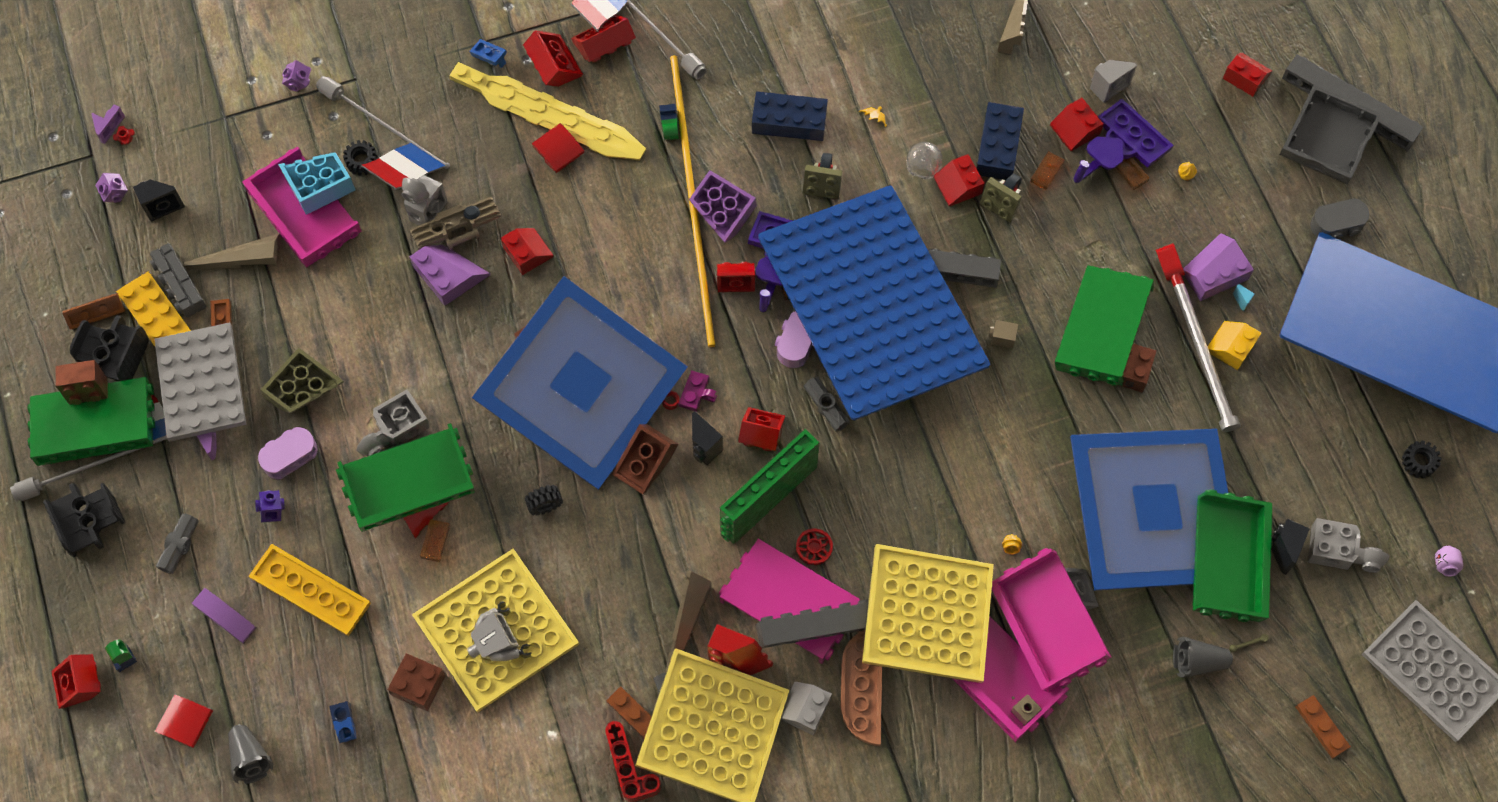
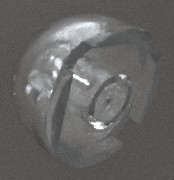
M920 142L909 150L906 166L911 175L922 177L921 179H930L940 171L943 157L936 145L930 142Z

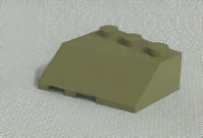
M298 348L261 388L263 398L275 407L291 414L344 383V381L302 349Z

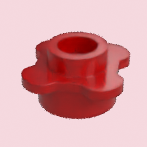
M119 126L117 133L113 135V139L126 145L132 141L135 132L133 129Z

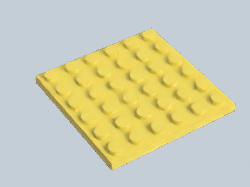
M876 544L862 663L982 683L985 672L994 564Z
M511 549L412 614L477 713L579 645L578 640L514 549ZM500 602H505L506 606L501 608V610L510 608V613L504 616L519 644L517 649L519 650L522 645L528 644L530 647L523 649V652H532L531 656L523 658L520 655L519 658L509 661H492L483 658L481 654L472 658L467 648L474 644L471 632L474 630L479 616L492 608L497 609Z
M675 648L635 766L734 802H755L789 689Z

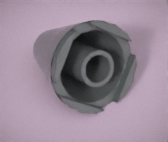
M1188 637L1178 638L1177 641L1180 642L1173 649L1174 668H1178L1179 673L1176 674L1181 678L1225 670L1233 663V656L1228 649Z
M239 724L232 727L228 733L233 780L238 784V781L250 784L266 777V772L269 769L272 771L274 765L270 756L247 726Z

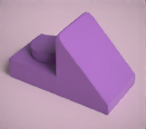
M113 105L106 112L104 118L92 113L96 134L103 144L107 142L125 117L121 108L117 105Z

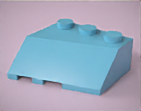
M336 152L315 156L312 160L303 162L301 159L296 160L293 164H278L306 215L355 191L353 182Z

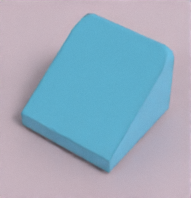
M1238 284L1233 292V296L1242 311L1246 309L1254 293Z

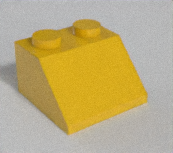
M1224 321L1209 343L1208 349L1211 355L1238 370L1262 333L1246 323Z

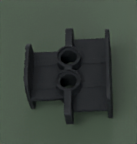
M117 315L110 329L92 326L88 321L84 320L80 323L72 340L70 354L76 362L95 360L107 378L117 381L133 379L149 339L142 326H137L136 328L126 326L122 316Z
M72 483L69 485L72 493L51 503L48 500L43 501L63 548L73 558L76 557L75 552L93 543L99 550L104 548L99 536L101 529L118 521L121 524L125 523L115 497L104 483L100 484L101 489L84 497L81 495L79 488ZM83 505H86L84 510L79 511ZM94 521L92 526L87 527L89 522Z

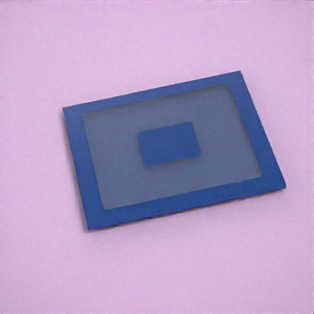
M563 276L473 395L472 399L599 490L619 462L639 424H647L688 366Z
M1217 429L1071 435L1070 439L1094 591L1193 585L1198 495L1205 492V490H1216L1220 494L1228 493Z

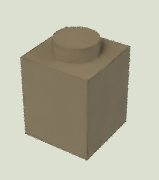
M996 320L995 325L990 326L988 337L992 338L991 345L1013 349L1018 324Z

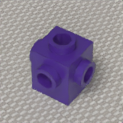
M279 490L259 492V500H255L256 512H260L261 523L281 521V512L285 509L284 498H280Z

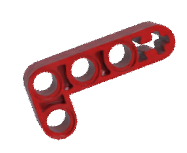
M618 721L608 723L605 732L624 799L628 802H637L658 795L661 791L659 777L654 774L637 777L622 724ZM613 729L618 731L620 741H615ZM618 748L626 749V753L622 756H617L615 751ZM625 767H629L632 770L628 776L620 773ZM649 781H655L657 787L650 790L646 788V784ZM629 787H635L637 793L629 796L626 794V790Z

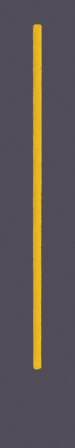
M673 55L670 57L688 197L690 198L695 191L678 59L677 56ZM689 201L708 347H715L698 210Z

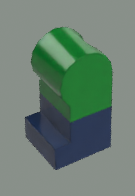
M659 105L664 140L679 139L676 105Z
M120 639L110 642L105 647L118 672L137 662L130 647Z

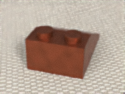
M639 424L612 475L640 493L645 494L670 461L679 444L650 425Z

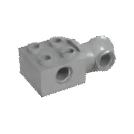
M422 175L418 180L415 178H403V192L401 195L405 199L404 206L409 221L421 225L434 220L437 213H440L448 202L443 184L425 175Z
M407 389L373 408V416L380 431L363 437L356 451L361 455L370 456L385 451V446L388 444L393 446L396 443L399 446V442L404 443L429 428L426 416Z
M1316 518L1311 526L1308 563L1346 570L1353 563L1361 564L1364 571L1379 572L1380 568L1389 560V555L1379 548H1360V530L1357 525Z

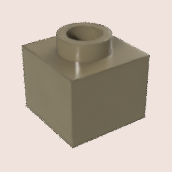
M1027 694L1012 708L1011 712L1025 726L1042 709ZM1027 705L1031 710L1026 711L1024 706Z

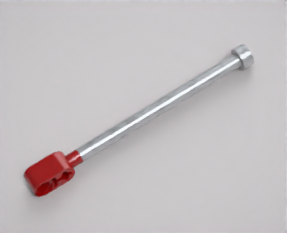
M1172 243L1156 249L1167 282L1171 280L1219 410L1222 419L1219 421L1222 432L1236 430L1241 425L1238 416L1233 415L1185 287L1182 278L1185 272L1175 245Z

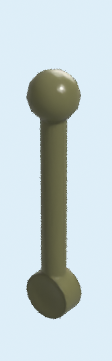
M1262 634L1260 638L1239 645H1230L1229 650L1236 652L1239 648L1258 642L1265 643L1269 639L1268 635Z

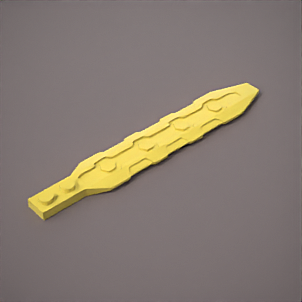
M460 62L457 63L449 75L451 80L482 93L490 105L525 118L526 121L534 125H540L551 130L561 123L578 143L606 157L640 161L646 151V148L624 127L608 120L599 119L586 113L581 108L572 107L554 99L553 96L547 93L538 92L511 77L489 76Z

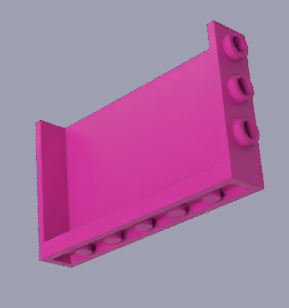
M297 146L287 151L282 157L273 160L263 169L257 170L255 174L242 181L255 203L307 268L317 260L325 258L334 249L340 248L349 239L357 237L362 231L357 220L354 221L338 200L307 215L305 214L278 165L285 163V165L293 164L296 160L301 159L302 162L306 161L300 148Z
M757 539L749 553H744L740 560L742 564L738 569L735 568L729 577L731 579L728 585L724 584L719 592V595H721L720 603L724 604L726 601L757 621H761V618L773 616V619L781 618L780 615L785 613H792L793 616L799 615L800 611L812 609V612L820 611L819 608L831 606L832 609L839 608L840 604L849 602L851 605H857L858 601H860L856 596L760 539ZM844 634L796 642L795 644L819 657V663L823 664L825 659L829 660L834 652L832 649L834 644H839Z
M1045 548L1037 553L1038 556L1023 560L1020 563L1021 565L1015 569L1009 568L1004 571V575L992 581V591L1041 689L1049 692L1058 686L1064 687L1072 682L1071 679L1077 676L1083 677L1087 675L1089 669L1095 666L1099 668L1105 665L1107 660L1111 658V655L1057 552L1051 548Z
M990 616L984 681L978 683L952 678L1015 743L1028 730L1033 732L1040 725L1038 721L1042 717L1046 719L1054 711L1052 707L1056 703L1061 705L1068 698L1066 694L1069 688L1067 686L1064 689L1058 686L1049 692L1041 689L1021 647ZM1028 694L1042 710L1024 726L1011 710ZM1027 705L1024 706L1026 711L1031 710Z

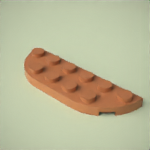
M864 630L859 631L848 642L843 652L840 710L846 727L856 738L864 743L880 746L882 666L862 663L866 631Z

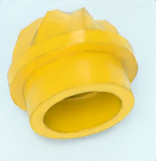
M1186 162L1179 166L1178 173L1181 179L1190 180L1195 177L1197 169L1194 164Z
M1011 534L1004 538L1002 547L1007 554L1014 555L1020 552L1022 542L1017 535Z

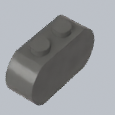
M1355 198L1319 206L1311 219L1310 227L1316 237H1318L1320 232L1337 239L1346 235L1354 236L1361 232L1368 221L1369 209L1365 203Z

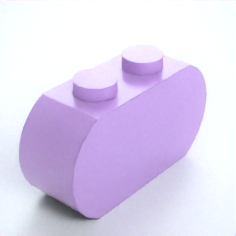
M795 311L791 313L788 320L785 319L782 326L783 333L781 336L778 335L775 342L778 360L789 368L803 366L813 346Z
M295 427L292 430L285 431L276 440L266 443L265 447L261 448L258 460L260 466L269 477L282 479L314 459L318 448L308 430Z

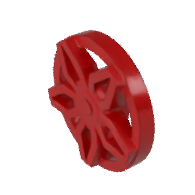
M812 528L802 532L796 542V552L799 558L809 565H819L826 562L833 551L831 537L821 529ZM815 533H819L824 537H820L819 539H817ZM807 535V541L800 542ZM828 543L830 545L829 552H827L826 549L823 548L826 547ZM800 551H808L806 553V558L801 554ZM812 554L813 557L809 560L808 556ZM816 555L821 558V560L814 561Z

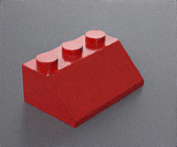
M615 15L605 22L598 32L592 27L572 37L571 40L585 60L596 62L601 59L602 55L606 53L612 54L617 50L616 48L631 44V40L635 39L636 36L628 18Z
M535 30L523 44L527 55L531 58L535 69L539 72L545 85L559 87L583 75L560 34Z

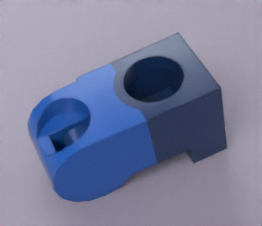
M345 701L329 706L339 743L357 739L351 704Z

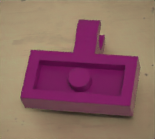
M691 370L678 403L679 407L697 412L702 399L715 403L716 391L706 389L710 379L709 375Z

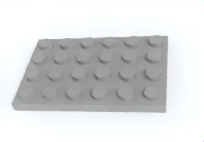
M231 323L154 339L166 435L169 442L247 425Z
M1417 600L1361 654L1454 742H1457L1498 699V674Z

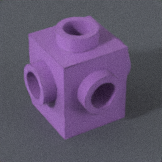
M297 60L286 65L282 73V84L296 92L306 88L310 82L311 68Z
M103 173L95 185L104 202H120L128 191L120 174Z

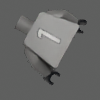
M500 602L497 609L492 608L479 616L474 630L471 632L474 644L467 648L472 658L481 654L483 658L492 661H509L519 658L520 655L523 658L531 656L532 652H523V649L529 648L530 645L524 644L521 646V649H517L519 644L504 616L510 613V608L501 610V608L506 606L505 602Z

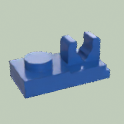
M482 39L469 51L473 57L495 66L498 64L500 68L506 64L504 56L507 54V51Z

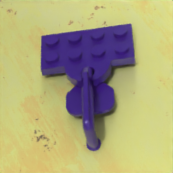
M1120 99L1098 116L1103 122V128L1108 132L1105 137H1096L1088 143L1087 152L1095 160L1091 163L1085 160L1080 161L1074 176V182H1081L1101 166L1106 169H1114L1122 163L1123 159H1130L1134 156L1148 168L1171 151L1174 145L1129 104Z
M759 211L748 238V244L763 248L758 239L759 233L786 224L792 220ZM766 253L765 257L759 260L755 270L758 279L768 282L766 289L761 290L759 293V310L763 313L768 309L776 285L782 286Z

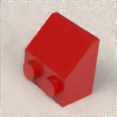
M1239 53L1228 65L1223 79L1253 97L1272 73V70L1244 53Z
M1080 98L1067 105L1050 123V126L1067 148L1073 151L1099 136L1103 122L1086 101Z
M969 154L950 161L933 177L949 207L981 195L983 192L984 182Z
M516 228L501 237L503 249L522 275L554 257L535 228Z
M724 262L717 264L718 292H755L754 263L741 262L739 264Z
M748 407L741 423L738 442L748 447L756 446L765 451H776L785 415Z
M93 654L70 655L51 671L59 709L89 701L101 692V684L96 671L97 664L94 661Z

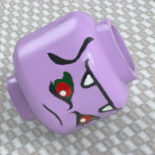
M1444 546L1435 553L1436 569L1444 576H1455L1463 569L1462 554L1457 548Z

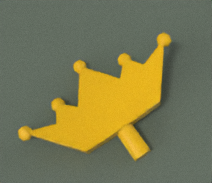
M881 106L878 109L870 107L859 110L860 113L865 112V115H870L869 120L878 119V123L883 122L884 126L887 127L885 115L880 112Z

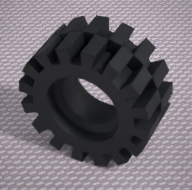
M357 140V144L351 142L352 146L347 145V150L343 152L346 167L354 175L357 172L359 176H362L363 172L365 175H368L367 170L361 167V165L378 159L375 147L370 142L367 144L365 140L362 143L360 140ZM359 154L368 155L367 159L363 162L354 161V158Z
M1425 441L1412 443L1402 456V466L1406 465L1404 470H1410L1409 475L1412 476L1414 473L1415 478L1421 476V479L1426 476H1431L1438 469L1442 460L1441 457H1438L1441 454L1440 451H1435L1437 448L1435 445L1432 448L1430 447L1432 444L1430 442L1425 444ZM1420 453L1426 456L1428 465L1422 466L1418 464L1415 460V455Z
M546 485L544 488L542 486L540 489L533 490L534 492L528 493L529 495L525 496L529 513L533 516L544 515L546 512L550 513L551 510H556L557 507L563 504L560 491L554 485Z

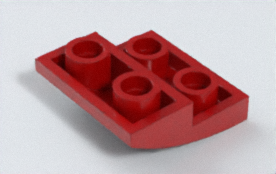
M561 123L532 143L533 148L544 158L545 163L555 173L585 153L580 144Z
M174 694L155 732L194 748L213 710Z

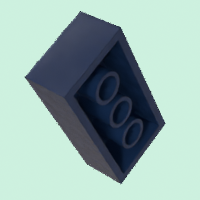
M756 91L752 117V134L823 141L828 99Z
M988 102L976 167L980 176L1007 180L1013 174L1024 108Z

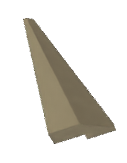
M1015 0L999 43L998 52L1012 54L1014 45L1021 46L1028 0Z
M280 233L196 258L184 262L183 266L185 269L241 268V265L277 264V251L280 250L281 235Z
M688 570L665 672H667L674 649L685 650L712 588L710 580Z

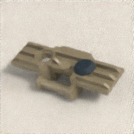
M491 196L468 206L460 204L437 213L434 220L409 230L419 250L424 246H431L443 240L448 249L451 250L453 246L473 238H480L476 227L502 216ZM463 226L466 232L468 231L466 234L451 239L453 237L451 231ZM436 227H442L440 232H434L433 230Z

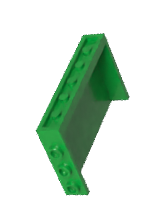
M1087 265L1055 359L1056 370L1069 373L1075 377L1083 376L1092 381L1100 380L1110 385L1123 386V374L1150 291L1153 292L1154 279H1150L1147 276L1132 275L1128 272H1117L1110 268L1103 269Z
M146 377L108 383V398L96 402H82L78 405L68 404L60 392L30 396V404H28V413L30 415V421H28L30 458L37 466L152 447L153 428H155V420L152 417V412L155 411V405L152 400V395H154L153 384L149 383Z
M450 423L447 424L449 429L344 465L341 461L337 462L339 466L336 469L338 478L343 480L345 487H342L346 499L349 498L351 505L348 506L351 517H356L361 532L475 493L470 478L473 472L470 464H465L464 458L467 455L464 446L459 447L457 440L461 438L457 428L453 429Z
M806 429L719 508L720 534L727 542L731 541L733 544L739 541L817 468L819 441Z
M1205 490V492L1198 495L1193 611L1200 612V615L1203 616L1219 615L1221 619L1238 618L1239 622H1262L1269 619L1272 503L1254 500V497L1250 496L1237 497L1234 493L1220 494L1216 490Z

